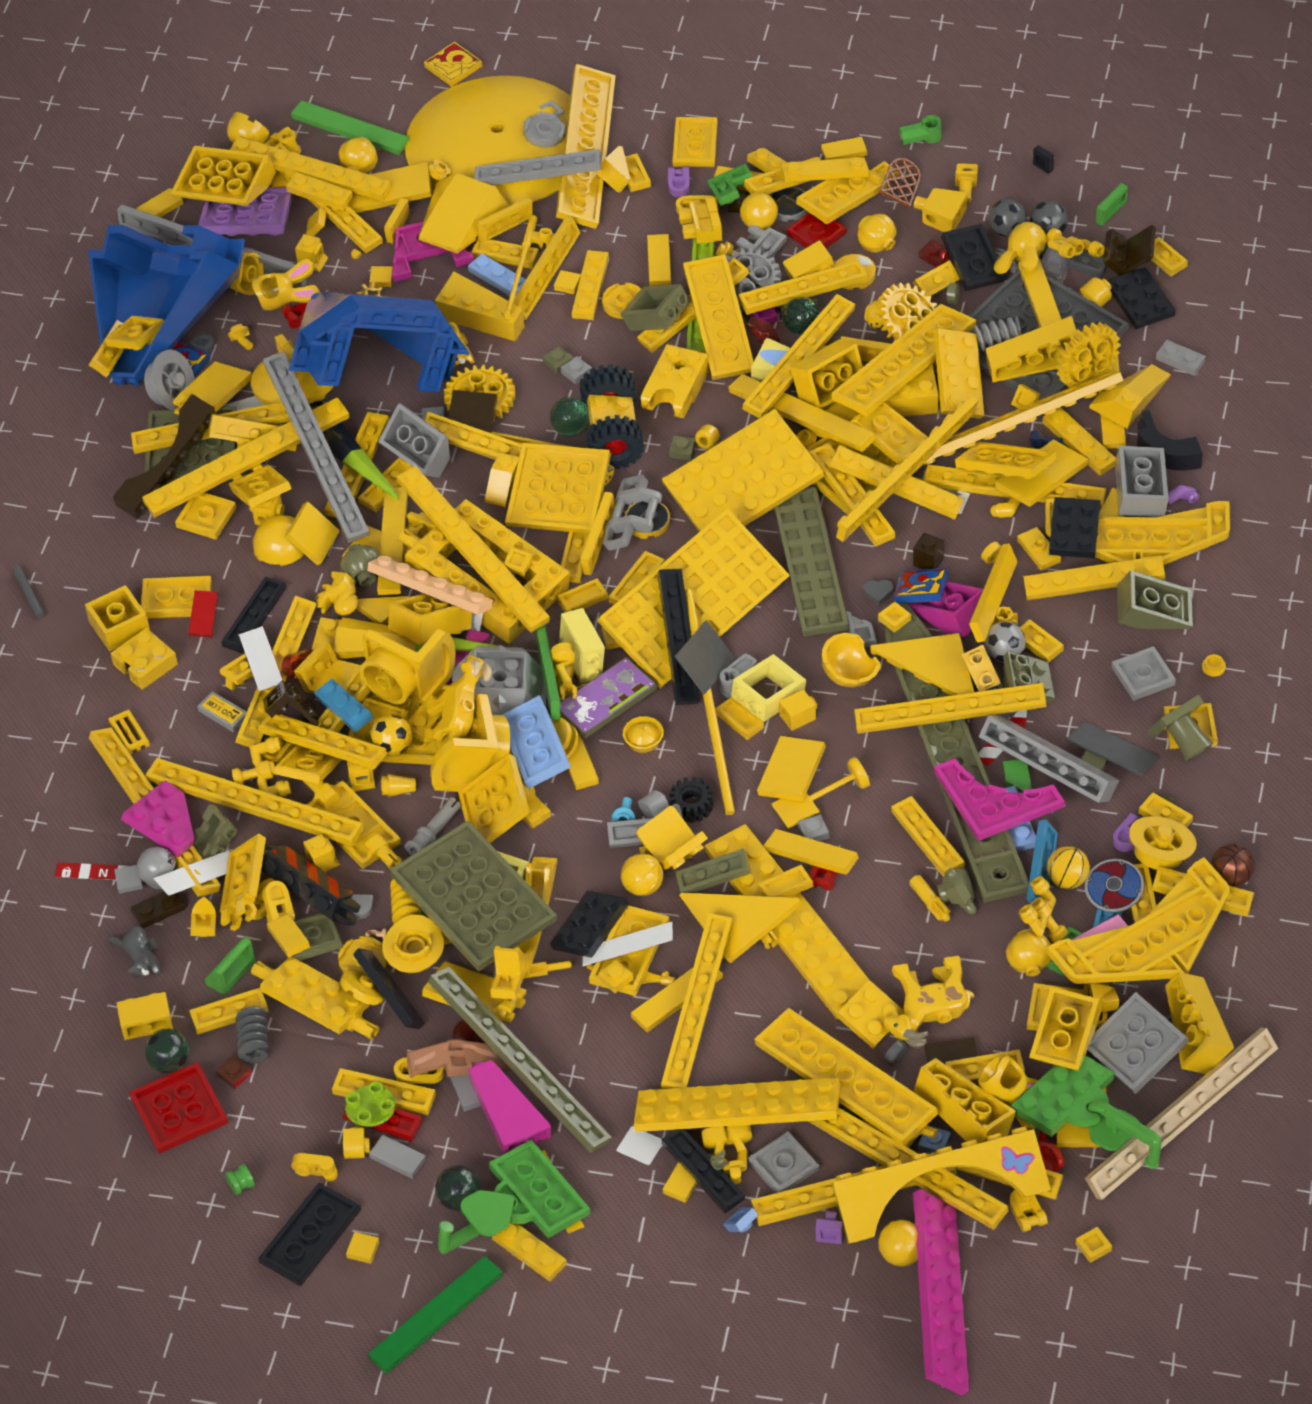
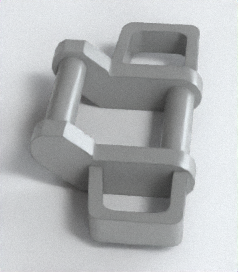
M644 475L625 478L621 482L615 496L616 504L611 520L607 522L603 545L609 551L627 547L634 529L643 533H649L653 529L654 524L652 521L657 505L661 503L662 494L647 488L648 480ZM638 485L636 488L629 489L631 486ZM641 501L648 503L644 518L635 515L621 517L625 505ZM623 532L621 538L613 540L614 534Z

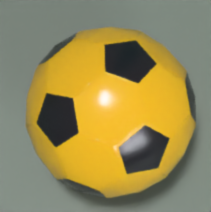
M393 714L377 719L370 732L371 743L386 748V756L390 757L404 753L410 746L413 738L409 723L404 718Z

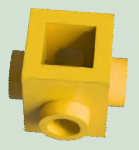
M278 495L250 508V511L253 512L255 525H260L271 516L283 515L285 506L282 504L281 495Z

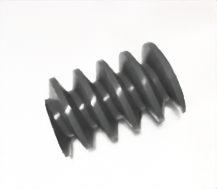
M248 1007L242 1009L236 1015L237 1056L240 1060L249 1064L260 1063L269 1056L267 1053L269 1049L267 1044L268 1036L266 1035L268 1032L266 1027L267 1012L261 1007Z

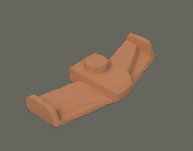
M452 1039L407 1052V1068L410 1078L417 1074L445 1067L447 1077L468 1076V1069L472 1068V1065L490 1060L499 1068L504 1069V1071H509V1067L486 1043Z

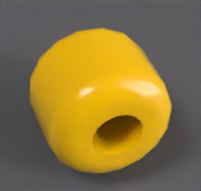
M710 424L702 426L695 435V441L702 449L713 448L720 439L718 429Z

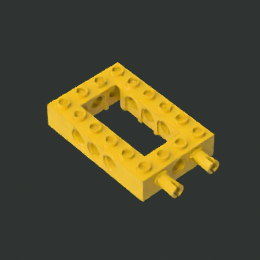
M467 499L455 508L456 512L502 563H504L511 547L533 554V560L523 577L527 580L524 588L544 611L557 600V595L569 589L570 572ZM437 526L422 539L407 528L404 529V532H401L398 540L411 548L405 553V563L410 565L411 568L426 571L429 575L436 578H444L451 584L464 586L466 590L482 593L484 597L493 600L492 609L483 613L482 626L508 644L526 629L497 594L447 559L456 548Z

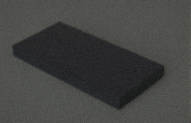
M318 1183L258 1258L259 1263L295 1284L302 1286L359 1214L361 1206L325 1185Z

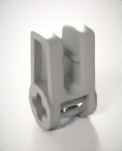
M743 654L721 671L720 682L722 684L720 685V693L724 698L729 699L731 697L733 679L757 664L755 658L748 654Z

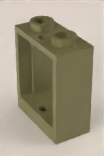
M681 284L645 286L620 315L630 331L668 329L689 304L690 299Z

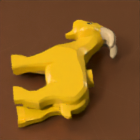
M469 655L466 662L461 664L464 675L449 685L437 701H430L428 703V714L436 716L442 711L440 722L434 729L426 728L424 741L436 742L438 750L450 739L463 738L468 735L473 725L475 685L480 677H484V681H489L492 675V669L489 664L479 657Z

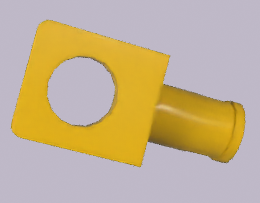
M959 163L955 171V187H959V192L967 193V203L972 200V187L977 188L978 165Z

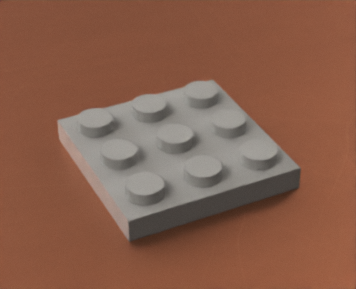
M1135 992L1094 1033L1087 1051L1103 1066L1113 1071L1114 1075L1136 1094L1189 1040Z

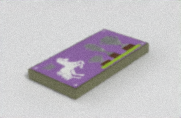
M625 657L577 690L576 699H572L571 694L565 700H562L560 702L561 717L573 725L577 732L586 739L657 689V684L630 659Z

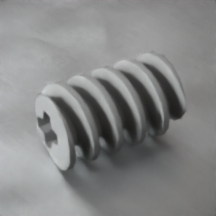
M1015 316L1014 321L1010 317L1007 318L1006 324L1002 319H999L997 326L994 321H990L988 327L985 323H981L980 330L977 325H973V333L977 334L978 346H980L982 351H985L986 344L991 347L994 346L995 342L999 344L1020 336L1021 328L1018 317Z

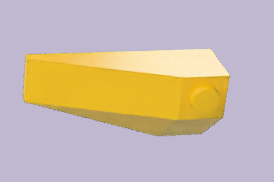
M1151 364L1117 383V387L1101 391L1089 408L1128 429L1168 381L1171 374Z

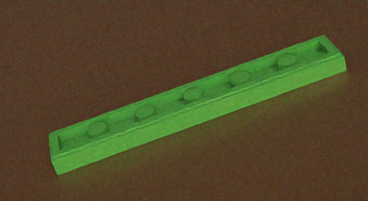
M302 100L291 113V117L294 120L350 139L364 137L374 147L396 155L402 153L409 141L408 136Z
M543 625L535 630V640L550 716L553 721L560 720L561 718L560 697L546 627Z

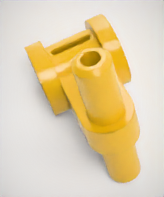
M285 127L280 132L272 134L268 137V141L264 143L273 147L281 143L290 152L301 153L300 145L296 142V132L289 127Z

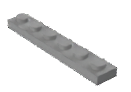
M600 149L476 166L475 180L490 185L598 171L601 170Z

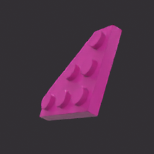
M163 781L122 814L121 820L160 846L168 849L177 857L193 846L194 835L184 792L167 781Z

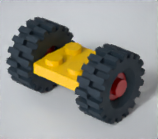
M608 364L607 368H603V365H600L598 370L592 368L590 369V374L586 372L583 375L584 379L581 378L579 385L582 407H584L587 413L589 412L590 430L588 429L586 432L587 448L610 450L609 465L615 467V469H620V466L626 468L629 467L630 462L635 464L637 462L636 458L640 459L644 452L642 430L635 421L634 402L637 400L635 380L632 373L629 374L628 369L622 370V366L617 365L616 368H613V364Z

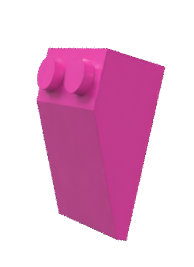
M946 582L941 601L907 604L916 615L945 634L959 633L960 638H964L972 631L969 623L983 589Z

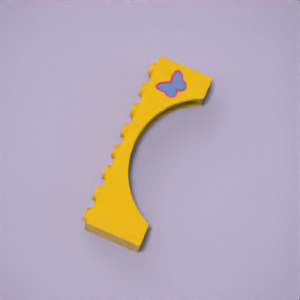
M1025 1126L1011 1130L1012 1135L1002 1137L1001 1133L986 1137L987 1142L977 1144V1140H971L961 1143L962 1148L953 1151L951 1146L936 1150L937 1155L927 1157L926 1153L918 1154L911 1157V1162L902 1164L901 1159L886 1163L887 1168L877 1170L876 1166L861 1170L862 1175L852 1177L851 1173L836 1176L837 1181L832 1183V1187L843 1222L847 1243L852 1244L875 1237L880 1216L893 1195L906 1183L933 1170L950 1167L978 1169L999 1177L1012 1186L1023 1198L1050 1191L1049 1181L1034 1129L1027 1131Z

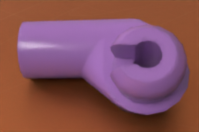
M1179 485L1168 493V504L1171 505L1178 499L1195 503L1199 499V494L1193 487Z

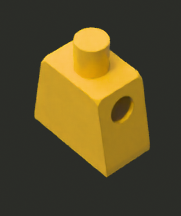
M934 188L928 198L917 196L914 201V208L922 210V222L942 232L956 230L967 209V193Z

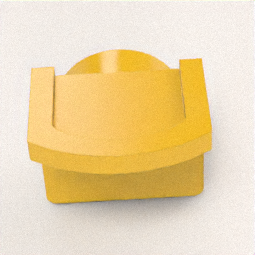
M370 629L362 636L366 660L360 666L361 677L373 693L389 703L402 704L409 698L422 705L430 695L435 697L452 677L456 655L455 644L451 635L440 629L436 630L418 652Z
M487 694L476 695L474 700V720L468 735L463 738L450 739L435 754L430 766V776L435 791L459 792L509 753L510 728L508 720L504 715L491 714Z

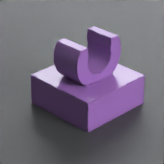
M826 1211L825 1219H817L815 1227L817 1242L842 1244L843 1222L837 1221V1212Z

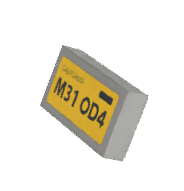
M213 691L197 706L200 713L233 733L242 725L247 713Z

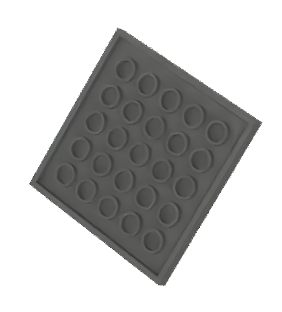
M1019 269L969 315V317L976 319V325L979 330L981 323H985L988 327L989 322L994 321L997 326L999 319H1002L1006 324L1007 318L1010 317L1014 321L1015 316L1018 317L1021 335L1040 328ZM1046 275L1061 319L1072 316L1076 330L1078 329L1082 332L1084 325L1090 328L1092 322L1096 325L1099 322L1103 325L1107 324L1117 332L1116 335L1119 338L1129 330V323ZM978 346L980 370L991 376L987 365L986 348L985 351H982L980 346ZM1057 369L999 381L1014 391H1017L1019 384H1024L1041 394L1038 400L1068 388L1056 374L1058 372Z

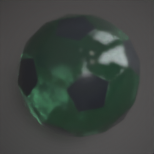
M170 1028L161 1029L154 1032L148 1038L145 1044V1057L149 1065L158 1072L171 1073L179 1070L186 1063L189 1057V1045L186 1038L177 1030Z
M462 1165L450 1166L444 1169L437 1177L435 1184L437 1199L444 1207L453 1211H461L462 1200L480 1190V1182L477 1175L470 1168Z

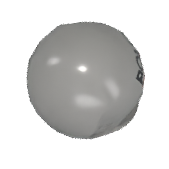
M163 847L146 849L141 853L136 867L141 880L154 889L162 888L153 878L169 873L174 868L178 869L174 855Z

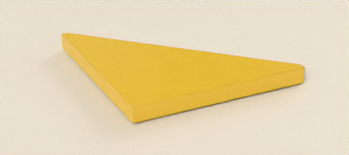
M959 633L870 645L871 654H877L901 670L904 668L913 673L916 678L942 688V691L950 696L974 692L969 670L961 655L964 653Z
M681 893L679 895L703 929L708 913L732 918V925L723 955L730 964L803 904L799 898L699 893Z

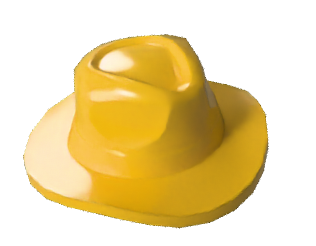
M408 915L398 920L386 933L382 942L383 955L389 965L400 972L409 974L420 973L430 968L439 960L444 949V938L441 930L431 919L422 915Z

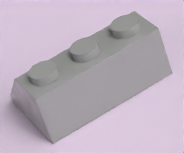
M398 403L378 442L412 467L416 465L424 475L440 478L450 459L448 437L403 404Z

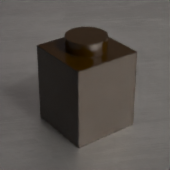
M923 532L913 547V566L920 569H937L944 559V540Z

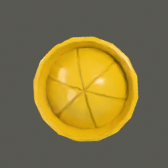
M648 716L633 718L623 728L625 742L633 751L639 753H648L656 749L664 735L661 723L655 718Z

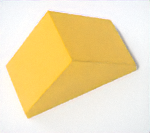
M618 146L601 163V170L595 171L616 192L620 193L631 180L622 146Z

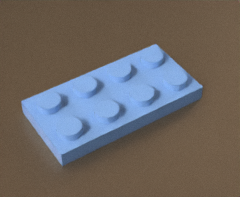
M541 695L502 714L508 720L510 747L528 789L571 767Z

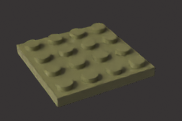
M237 406L222 407L215 414L219 415L237 411ZM174 410L148 411L147 429L179 423V415L175 414ZM218 438L201 440L198 445L192 447L187 460L183 463L181 462L176 468L177 471L174 477L166 482H172L235 450L236 442ZM171 447L147 451L145 472L157 465L167 455Z

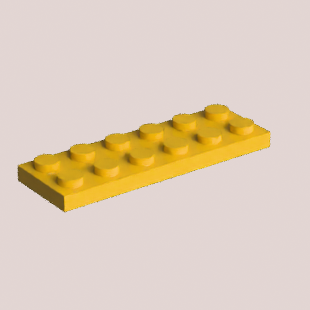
M726 254L683 263L705 354H708L712 380L751 373L754 361Z

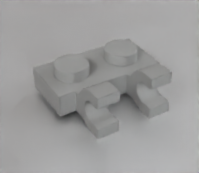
M751 225L748 228V232L751 234L747 237V240L740 237L736 245L739 248L736 252H741V248H744L745 252L752 248L753 253L761 249L762 255L768 252L769 257L772 258L786 243L787 236L770 227L764 231L758 226Z

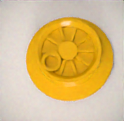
M1158 816L1143 817L1136 820L1129 830V838L1135 847L1134 853L1136 858L1142 864L1157 870L1158 866L1173 870L1179 867L1183 860L1191 857L1196 850L1197 843L1192 832L1181 823L1169 818Z

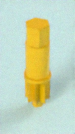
M921 875L914 876L910 880V886L926 904L927 909L931 911L937 920L941 922L942 920L944 922L949 921V913L951 912L949 908L935 894Z

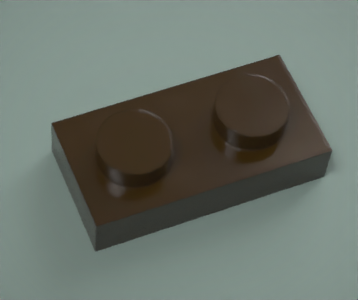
M165 891L130 907L133 916L143 929L186 909L178 892L168 896Z

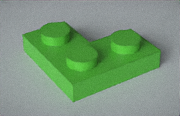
M743 164L707 180V183L716 200L722 206L740 198L736 187L744 186V180L753 176L747 165Z

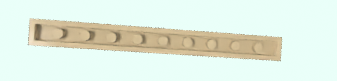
M1261 1027L1146 1125V1127L1155 1131L1160 1136L1161 1149L1278 1049L1267 1028ZM1132 1137L1125 1145L1115 1151L1085 1177L1096 1199L1103 1200L1145 1164V1158L1149 1155L1148 1145Z

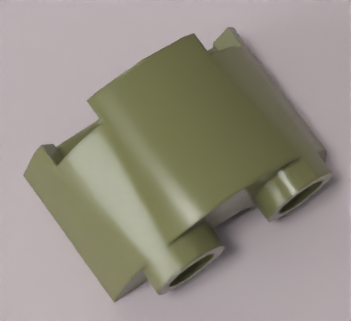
M209 804L202 816L204 819L203 824L193 831V846L202 859L224 853L225 848L237 833V829L233 826L232 822L216 806Z

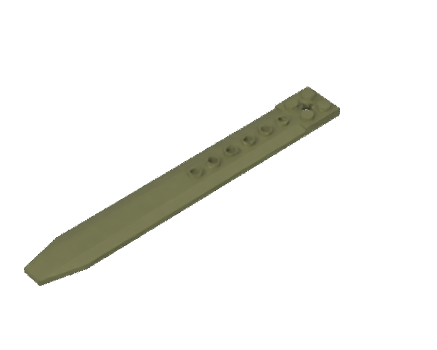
M899 603V605L911 614V621L895 633L885 626L886 643L932 637L931 633L907 603ZM893 665L907 702L950 696L943 692L942 688L932 683L928 684L916 678L904 668L901 670ZM965 719L916 726L933 771L934 766L956 758L960 765L975 777L976 781L986 786L990 784ZM936 777L983 903L1027 893L1029 881L1009 830L977 841ZM997 873H1000L1001 876H1006L1003 879L995 878Z

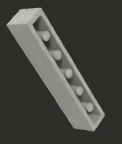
M1000 715L988 716L979 735L981 739L1098 803L1110 802L1118 785V779Z

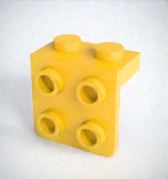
M322 641L294 672L303 690L314 694L316 690L331 678L343 688L361 665L338 660L330 643Z
M673 806L667 807L636 831L639 840L650 855L660 862L663 871L671 866L674 870L685 862L684 856L688 853L692 856L704 848L702 843L708 839L703 831L694 835Z

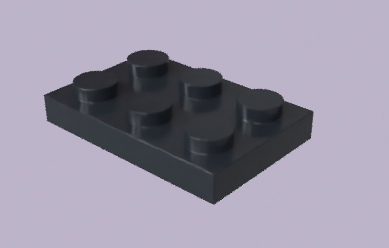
M982 224L942 233V242L965 291L1005 281L1006 276L1004 273L997 274L994 271V264L998 258Z
M1146 267L1107 280L1112 287L1110 290L1111 294L1135 329L1175 316V308Z
M1054 498L1049 555L1095 558L1100 500Z
M587 890L550 942L551 947L556 951L592 958L628 907L627 899Z

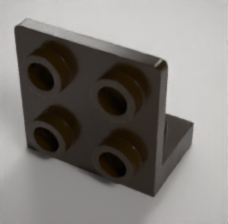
M1151 225L1128 240L1115 229L1108 230L1106 232L1103 263L1120 276L1134 271L1135 268L1143 263L1149 262L1154 255L1156 227Z
M282 680L263 698L265 712L271 718L276 714L281 715L287 709V703L290 702L313 725L317 726L319 724L318 713L315 710L316 706L308 698L303 700L299 695L300 691L291 682L286 684Z

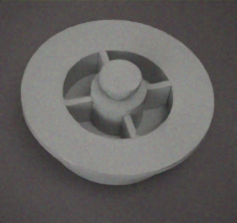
M175 350L160 352L154 362L147 367L144 376L145 388L149 397L156 404L163 405L169 410H175L179 407L173 405V400L195 380L189 362L181 353Z

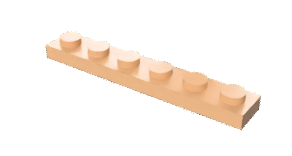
M379 556L377 559L368 562L367 571L477 615L492 609L493 600L484 597L482 593L466 590L464 586L451 584L444 578H436L429 575L426 571L411 568L410 565L396 562L388 556Z

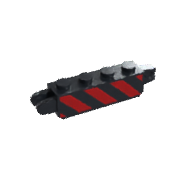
M265 844L261 867L262 872L275 881L283 882L289 891L330 920L336 918L348 926L355 924L356 917L352 916L348 911L358 913L361 906L352 899V890L291 847L284 845L275 847Z

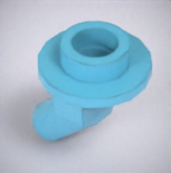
M623 798L621 807L617 808L612 814V822L635 820V814L631 810L633 801L631 798Z

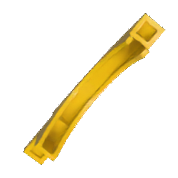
M533 857L532 863H527L525 881L549 906L558 861L557 858ZM542 931L514 949L495 946L496 977L491 987L492 998L516 999L523 978L529 975Z

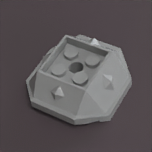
M501 645L497 647L477 646L453 670L452 683L464 675L461 664L466 662L469 655L479 657L489 664L492 669L490 680L484 681V677H480L475 685L474 692L475 698L477 694L488 695L492 715H502L541 695L546 705V691L541 666L524 648L503 647Z

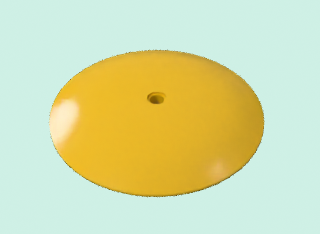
M490 76L455 85L433 97L413 118L406 134L409 137V141L405 146L408 166L428 162L430 165L433 164L434 160H439L451 169V174L446 175L447 177L459 173L475 179L476 166L561 155L564 152L565 137L556 146L538 147L526 140L523 134L524 122L529 116L533 117L536 113L553 114L557 112L552 106L543 109L539 108V106L552 100L564 111V115L558 117L565 124L566 136L570 95L549 83L521 76ZM430 176L431 193H433L435 185L439 181ZM560 176L492 186L498 189L510 206L527 197L534 203L559 191Z

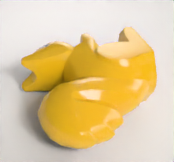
M332 571L331 577L334 581L332 585H322L325 591L316 595L317 607L321 608L322 614H325L334 604L337 614L342 616L349 615L356 610L359 603L358 596L355 595V580L347 573Z

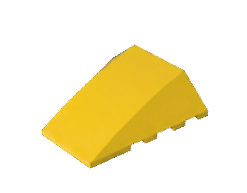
M459 173L453 174L436 183L421 228L419 240L458 254L476 240L478 236V221L510 205L495 186Z

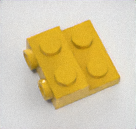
M131 316L107 336L105 342L109 347L140 350L145 347V344L151 345L164 320Z

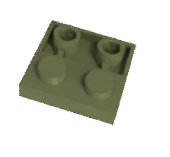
M1007 651L1003 656L1004 677L1002 680L1004 688L1043 683L1046 703L1050 704L1055 699L1048 661Z

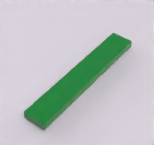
M486 1256L482 1257L369 1352V1359L385 1374H388L503 1276L502 1271Z

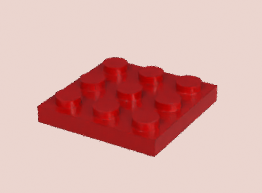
M198 1062L129 1092L130 1098L158 1154L228 1124V1119Z

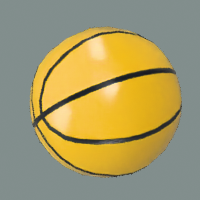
M1060 847L1048 858V876L1060 888H1077L1089 876L1090 864L1088 857L1077 847Z

